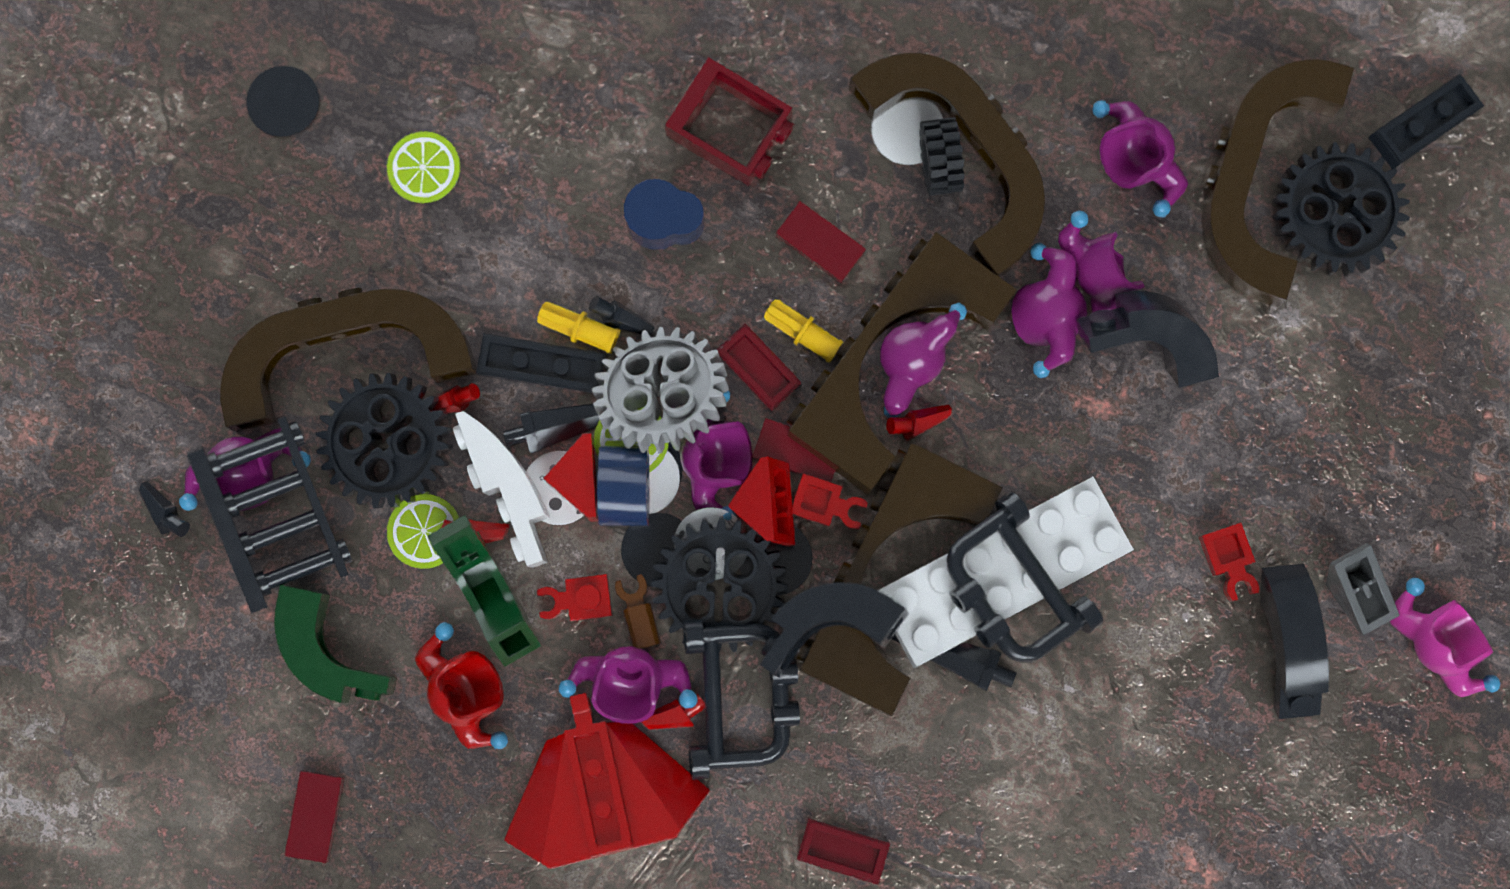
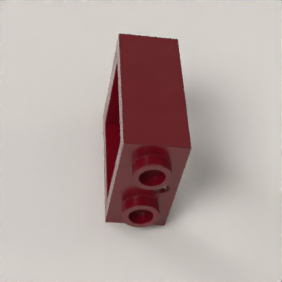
M708 57L666 122L665 131L668 138L747 186H750L755 176L759 179L764 177L773 161L769 154L776 143L784 145L792 133L795 124L791 122L793 111L791 106ZM717 86L775 120L746 166L688 132Z

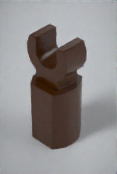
M640 574L637 575L639 588L636 593H626L621 580L615 582V590L620 599L624 600L627 604V609H624L623 613L632 647L644 649L661 644V639L651 603H645L644 601L648 586L646 579Z

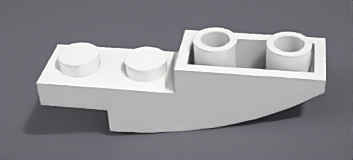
M464 411L456 413L459 425L454 426L453 431L460 449H468L473 464L467 466L470 480L475 489L481 488L482 492L488 496L501 492L502 497L496 499L503 521L505 523L511 521L516 537L510 538L518 562L525 560L526 565L531 568L548 563L534 523L550 517L529 474L508 447L488 428Z

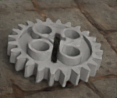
M659 327L656 337L650 338L648 332L643 330L642 341L638 343L631 337L626 338L629 348L624 351L621 348L614 347L615 361L603 359L602 363L606 372L595 374V378L600 386L592 388L596 399L593 405L604 429L609 430L614 440L622 438L625 447L628 449L637 441L641 453H645L650 444H654L658 454H661L665 443L669 442L677 451L680 449V439L684 437L692 444L695 443L693 432L698 429L701 432L708 433L709 428L706 420L719 421L720 416L716 407L727 405L723 393L729 391L725 378L728 375L718 351L711 350L707 339L698 342L693 331L683 339L678 327L674 329L671 336H666L663 327ZM662 359L663 361L661 367V374L665 381L663 383H661L660 374L658 372V363ZM687 368L684 371L677 372L680 369ZM661 394L660 399L661 405L663 407V417L661 420H658L660 404L657 400V397ZM686 403V405H684V406L681 407V408H677V409L675 408L676 406H678V405H680V404ZM644 407L642 410L634 412L636 409Z

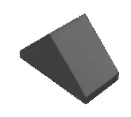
M1366 543L1330 563L1326 586L1360 634L1364 636L1400 616L1370 544Z

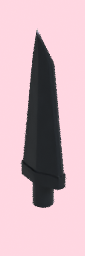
M593 403L534 412L527 411L520 413L523 426L504 430L503 435L507 447L527 442L530 454L596 429L600 419Z
M894 634L892 640L900 644L897 636ZM964 642L931 659L934 663L977 685V688L985 691L988 690L991 680L1011 688L1017 674L1013 670L998 665L1001 652Z

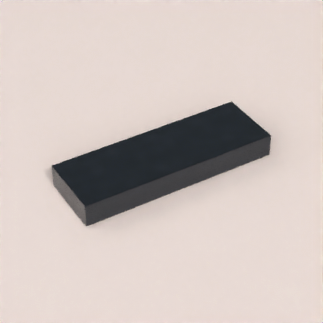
M1459 74L1376 130L1368 138L1391 169L1394 170L1478 112L1485 105L1463 76Z
M483 333L476 374L483 377L594 395L592 388L600 386L595 378V374L604 372L602 360L606 359L607 355L602 352Z

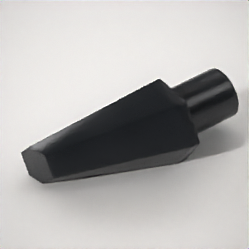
M595 296L589 304V310L601 316L603 323L607 326L642 334V331L646 330L649 335H652L655 329L651 323L616 300L610 303L599 296Z
M147 481L141 483L139 488L140 497L160 534L172 532L179 537L185 536L190 529V524L178 516L176 506Z

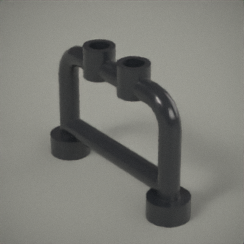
M1009 491L995 501L996 512L959 537L950 547L946 558L947 571L956 588L950 591L949 594L953 603L961 612L966 613L972 608L981 623L974 627V631L984 646L991 648L997 644L999 649L1009 659L1019 663H1032L1043 658L1079 630L1090 634L1102 625L1104 620L1097 606L1086 596L1080 597L1069 605L1016 529L1030 519V513L1022 499L1014 492ZM996 532L1000 534L1061 622L1029 646H1021L1013 639L1008 624L1002 616L993 610L986 600L983 588L974 578L969 576L963 564L964 557L969 551Z
M701 619L683 621L685 653H703L707 745L689 746L691 780L709 779L710 770L768 765L781 758L788 748L790 726H799L800 724L798 701H789L788 685L798 684L796 659L792 660L780 678L769 672L772 687L771 721L773 741L771 744L763 749L724 752L719 643L762 641L766 643L773 634L776 633L780 636L779 632L770 626L745 624L703 627Z

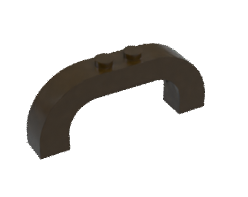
M901 53L887 56L872 62L851 76L849 90L872 121L891 107L907 100L931 102L941 108L949 117H955L959 131L998 181L1005 199L1003 218L993 228L974 240L969 251L976 261L1000 278L1014 268L1026 254L1038 234L1044 214L1045 194L1039 169L1025 148L1028 144L1024 135L1016 126L1010 128L1001 116L1003 110L997 99L990 93L985 95L973 78L955 64L937 56L922 53Z
M1307 59L1287 63L1275 68L1255 83L1235 108L1228 126H1221L1214 145V149L1220 151L1216 165L1210 164L1203 182V188L1209 189L1202 213L1203 241L1207 254L1220 276L1232 288L1252 300L1276 308L1285 302L1288 298L1298 260L1272 253L1261 247L1252 238L1245 223V203L1269 122L1273 115L1283 110L1296 108L1333 117L1344 106L1354 71L1353 67L1328 60Z
M352 288L339 292L338 298L322 302V298L302 300L297 303L298 308L276 313L248 330L235 345L225 364L221 378L220 401L225 427L234 432L276 423L270 396V385L276 368L287 356L302 349L387 329L404 330L420 339L425 349L431 378L437 384L475 375L477 369L467 338L450 315L432 300L414 292L401 289H376L363 292L362 288Z

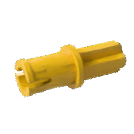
M775 299L765 312L764 319L793 338V344L796 346L799 343L824 358L828 363L833 360L844 343L841 339H837L813 322L814 317L806 318L779 299Z
M549 301L543 303L537 316V322L540 325L571 337V342L576 343L579 340L602 349L609 354L613 352L621 331L588 318L587 312L583 311L581 314H578Z

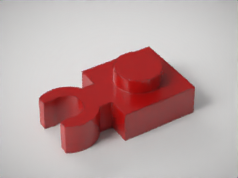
M803 473L792 505L793 516L826 527L830 526L832 517L835 516L840 518L845 527L858 530L861 527V523L849 518L848 509L852 506L866 509L868 502L860 497H851L847 500L841 499L839 496L843 486Z
M1242 523L1198 537L1212 576L1225 574L1226 581L1223 591L1229 602L1238 600L1235 585L1239 581L1246 584L1250 595L1259 593L1257 580L1254 576L1247 573L1244 567L1256 561Z
M607 574L565 579L566 592H559L552 587H543L537 590V596L550 595L555 600L552 610L539 612L540 618L554 619L563 610H569L571 622L613 616Z

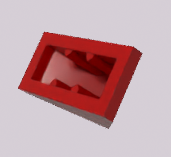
M589 433L582 434L543 479L590 522H598L594 438Z
M769 456L762 457L728 507L766 541L793 546L795 545L789 463Z

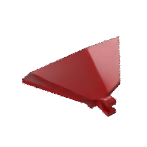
M587 694L570 696L576 728L565 730L563 734L546 740L504 841L547 868L553 869L676 839L708 796L710 790L699 780H691L690 772L635 725L620 722L606 723V721L594 723L590 698L587 697Z

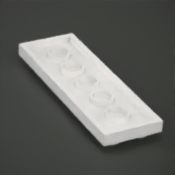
M1094 477L1029 510L1030 519L1016 528L1059 590L1134 550ZM998 532L965 555L963 560L965 570L970 577L974 578L981 585L985 592L986 600L1004 620L1044 599ZM948 554L878 590L905 607L909 612V615L895 635L913 668L976 635L974 627L981 623L972 608L963 613L956 607L949 593L956 588V585L951 580L947 571L946 558Z

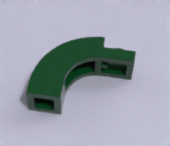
M466 515L428 535L431 546L460 587L478 620L486 641L504 667L542 646L502 569Z
M280 585L274 619L276 640L286 665L303 685L316 694L339 703H349L352 688H356L355 697L380 701L381 694L394 695L397 678L349 668L340 663L329 651L324 637V622L330 595Z

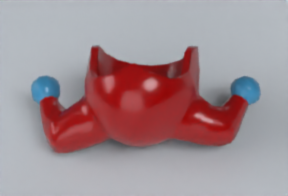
M443 622L439 624L435 629V635L418 650L415 656L418 668L429 681L427 685V701L431 710L440 720L452 726L457 738L466 748L474 749L486 746H493L495 749L505 748L508 743V737L505 732L498 731L489 734L483 732L479 726L481 719L493 713L503 703V684L492 662L478 651H468L449 660L442 657V644L453 636L454 629L449 623Z

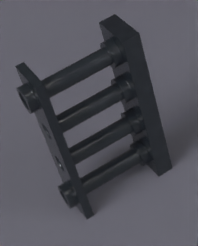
M285 415L276 418L281 429L280 432L217 456L215 452L206 455L203 446L186 452L251 614L268 607L265 596L272 594L271 589L334 564L339 576L342 578L349 575L345 564L352 562L344 539L342 538L337 541L334 539L298 447L305 445L298 423L294 421L288 424ZM288 447L297 471L232 495L231 491L222 494L216 478L224 476L223 471ZM302 486L304 487L313 510L249 535L247 531L238 533L233 518L240 515V510ZM319 525L328 549L265 574L263 570L254 573L249 557L256 555L255 550Z

